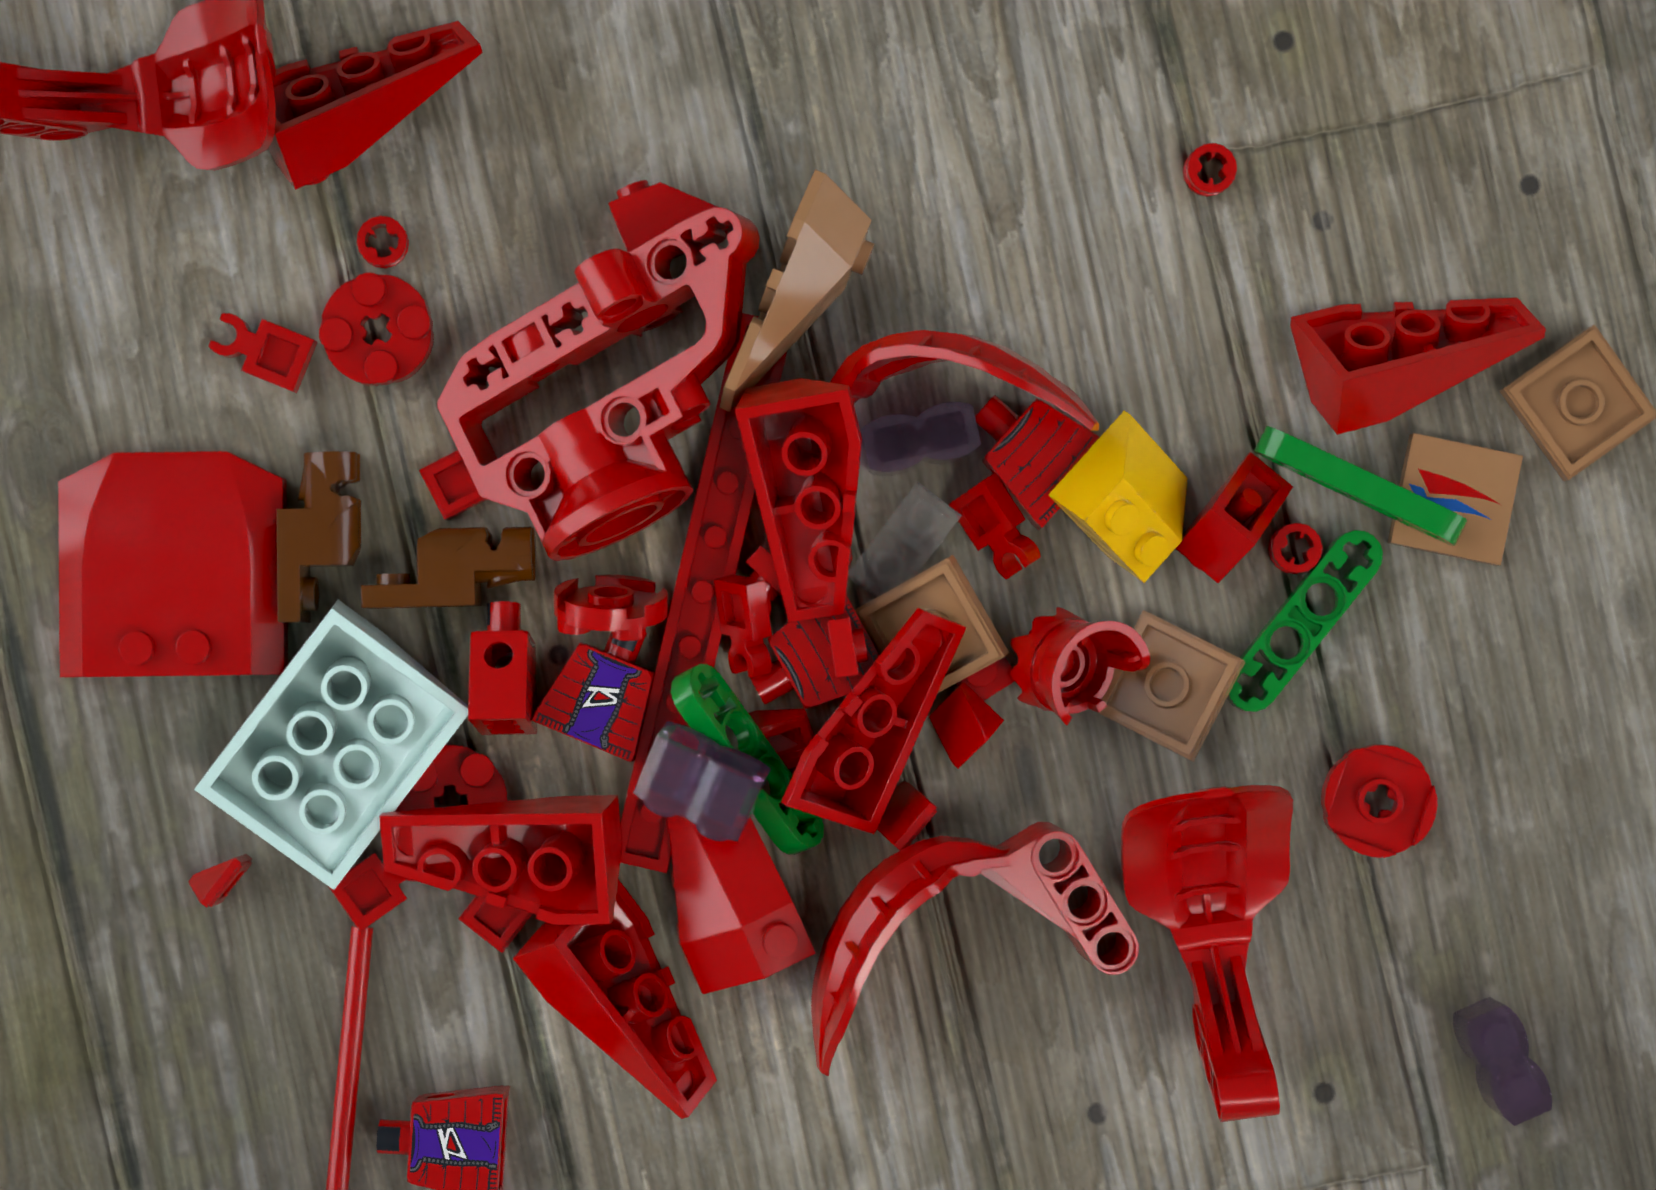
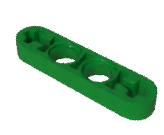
M1265 427L1254 450L1256 454L1287 470L1443 543L1455 546L1467 522L1466 518L1435 502L1273 427Z
M1354 530L1343 533L1333 540L1321 555L1316 566L1309 570L1239 657L1245 661L1239 676L1243 674L1244 676L1252 677L1262 667V663L1253 660L1258 651L1269 664L1283 669L1282 674L1277 679L1272 671H1268L1258 685L1264 691L1262 697L1258 699L1249 696L1244 701L1238 696L1242 691L1241 684L1237 682L1238 676L1227 697L1232 706L1242 711L1257 712L1268 707L1276 699L1379 570L1383 560V551L1380 542L1374 535L1366 531ZM1362 542L1367 547L1363 557L1368 561V564L1365 568L1360 565L1353 566L1342 579L1353 584L1347 591L1339 579L1325 574L1323 570L1329 564L1333 571H1339L1348 558L1346 552L1342 550L1344 545L1356 546ZM1317 583H1324L1330 586L1336 597L1332 611L1323 616L1312 613L1307 608L1305 602L1308 589ZM1290 627L1300 637V649L1290 659L1277 657L1271 649V636L1278 628Z
M699 664L675 676L671 683V695L677 710L773 843L788 855H796L818 845L824 835L822 817L788 807L781 803L793 775L721 674L708 664ZM726 725L733 730L737 738L738 750L730 744L727 738ZM758 770L765 775L769 782L770 795L763 790L759 782Z

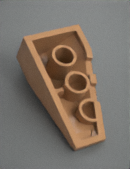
M816 169L786 235L788 239L779 261L782 265L780 269H772L758 311H761L758 318L753 317L725 383L720 408L730 412L739 403L746 388L754 387L845 290L852 271L863 274L875 244L866 240L871 219L827 174Z

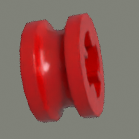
M1216 143L1204 144L1196 148L1185 160L1183 167V178L1188 188L1195 194L1205 197L1216 196L1223 192L1235 180L1237 173L1236 159L1232 152L1225 146ZM1206 156L1207 162H1210L1213 158H1217L1223 166L1217 172L1222 180L1220 183L1213 184V178L1204 183L1198 177L1197 173L1202 169V164L1198 160L1200 157Z
M376 216L370 218L362 224L357 233L356 243L359 253L369 264L376 268L387 269L394 267L404 260L408 252L409 239L407 232L398 221L391 217ZM382 227L387 229L391 237H398L397 248L389 247L392 254L386 257H380L376 248L368 247L370 235L377 238L374 231Z
M1293 523L1282 526L1274 532L1269 540L1268 553L1270 560L1276 568L1284 573L1297 574L1309 571L1316 566L1321 558L1323 547L1320 536L1313 528L1306 524ZM1292 532L1296 533V540L1305 537L1309 544V548L1302 552L1304 562L1299 565L1294 564V557L1288 558L1286 561L1281 553V549L1288 545L1286 535Z

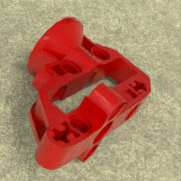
M714 207L676 224L631 252L615 248L600 252L586 259L575 268L574 274L579 283L489 335L459 359L437 401V408L479 495L484 499L527 512L550 559L554 561L570 560L620 542L672 513L688 500L692 494L693 488L669 439L702 421L699 414L709 408L711 403L701 384L732 355L740 341L747 262L755 256L760 241L758 229L750 219L729 209ZM728 226L733 228V231L727 235L729 245L725 248L718 244L726 239L724 229ZM698 243L704 244L706 247L702 248ZM684 252L687 259L686 268L682 275L673 279L670 274V263L678 253ZM696 297L706 319V328L702 338L695 345L590 406L556 421L538 436L497 458L482 428L483 420L538 389L539 385L537 382L568 364L579 365L630 334L641 337L643 336L642 332L652 330L669 322L679 313L683 312L681 304ZM587 312L588 316L583 318L581 313ZM580 325H582L584 329L582 332L574 330ZM490 367L498 368L492 373L489 370ZM636 407L640 415V425L632 435H628L624 426L625 416L628 411ZM540 462L543 465L545 476L542 485L535 489L530 479L531 471Z

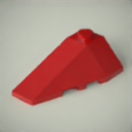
M701 746L661 765L666 824L670 837L673 871H671L672 885L675 891L678 923H676L678 943L700 992L707 994L765 979L816 954L794 903L741 797L705 747Z

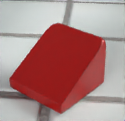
M964 682L929 716L950 761L957 769L989 740L1004 721Z
M903 781L894 790L877 830L897 849L902 850L911 844L937 813V807L909 782Z

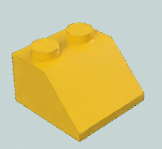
M1124 410L1048 495L1108 558L1143 583L1149 579L1182 542L1188 478L1131 414Z

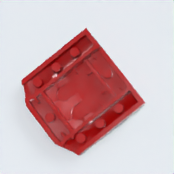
M227 451L112 453L58 481L60 677L281 675L288 665V623L278 622L277 509H287L286 479Z

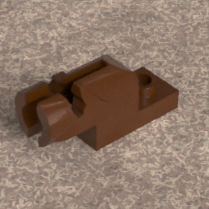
M323 451L304 453V468L298 501H304V508L277 509L278 622L311 623V611L318 610L320 593L317 577H310V567L354 566L361 550L362 502L358 498L349 495L344 496L339 492L341 488L350 483L356 484L360 482V454H357V452Z
M486 527L438 528L417 539L418 584H411L410 574L407 573L376 574V585H361V608L482 606L481 583H487V589L519 581H535L536 537L534 527H505L502 530L501 542L497 550L491 544L493 537Z

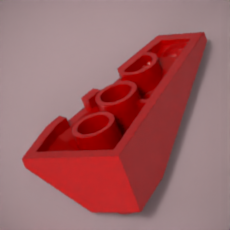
M459 21L396 36L389 41L385 50L373 53H359L358 47L339 51L341 61L310 68L306 59L275 69L276 77L273 88L276 105V123L274 138L268 149L276 165L295 190L305 185H315L323 182L330 174L351 164L483 53L481 45Z
M1517 297L1450 300L1446 304L1445 309L1419 310L1414 309L1413 302H1394L1393 311L1362 312L1361 304H1341L1293 316L1290 322L1311 403L1337 435L1387 422L1543 339L1546 328Z
M798 378L746 388L735 408V413L788 622L844 614L862 448V437L850 386Z
M917 608L806 746L781 803L818 817L875 834L967 627Z
M618 795L556 796L386 812L379 816L384 871L446 891H450L452 888L485 898V903L504 908L507 905L536 914V919L553 925L611 924L613 921L622 855Z
M618 879L614 916L611 924L553 925L545 922L513 957V960L547 1003L678 1117L684 1119L691 1115L717 1079L691 1018L681 1016L669 987L675 984L669 966L661 968L649 941V937L655 934L648 917Z

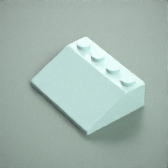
M338 599L210 766L194 790L334 890L380 831L379 816L382 813L394 812L468 716V705L385 633Z

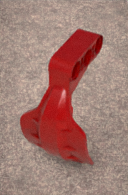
M205 0L189 5L178 11L162 43L154 54L138 58L132 64L109 73L38 69L0 62V134L39 140L62 141L81 138L91 132L116 128L164 136L173 144L187 162L196 169L212 171L234 166L258 156L271 145L276 123V105L273 88L276 70L272 34L266 26L264 0Z
M929 330L891 334L867 343L849 355L830 381L831 383L849 385L853 403H856L860 398L866 399L872 396L880 383L892 376L903 374L931 363L953 361L982 370L1055 405L1086 426L1089 431H1099L1098 421L1072 389L1051 376L1040 366L1011 349L974 335ZM851 549L850 565H851V562H852V549Z
M1246 785L1200 789L1192 793L1174 795L1139 805L1129 811L1122 822L1121 865L1123 890L1131 907L1170 929L1193 983L1194 1004H1192V1017L1196 1043L1220 1122L1273 1116L1280 1113L1276 1075L1256 1017L1245 972L1249 943L1252 938L1253 918L1283 891L1288 884L1290 876V832L1293 799L1289 791L1280 786Z
M1050 822L1031 824L997 846L970 838L937 836L917 841L884 859L866 874L840 908L823 942L814 974L811 1015L816 1063L820 1072L829 1076L831 1062L837 1046L845 1034L862 987L881 950L904 919L928 899L939 894L958 875L967 877L983 875L1062 928L1077 952L1099 971L1108 975H1119L1128 971L1135 964L1138 957L1139 944L1137 938L1078 841L1071 834ZM1051 839H1058L1060 849L1057 857L1049 863L1041 864L1039 860L1041 847ZM1087 886L1088 897L1086 902L1080 908L1069 910L1068 898L1071 892L1077 887ZM1115 932L1116 943L1114 948L1105 955H1097L1099 940L1105 934Z

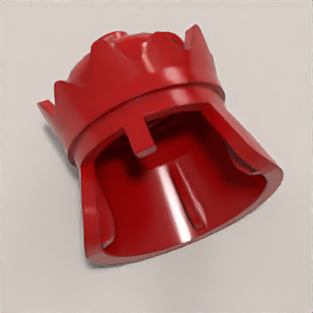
M1061 607L1056 608V615L1035 617L1032 621V630L1029 631L1028 635L1015 637L1011 640V647L1018 656V663L1010 671V675L1022 689V693L1017 699L1028 705L1038 707L1043 711L1055 712L1067 726L1072 719L1070 714L1080 713L1088 709L1099 713L1107 707L1102 697L1111 684L1114 669L1136 672L1146 669L1150 664L1148 647L1140 634L1132 627L1118 621L1087 622L1085 619Z

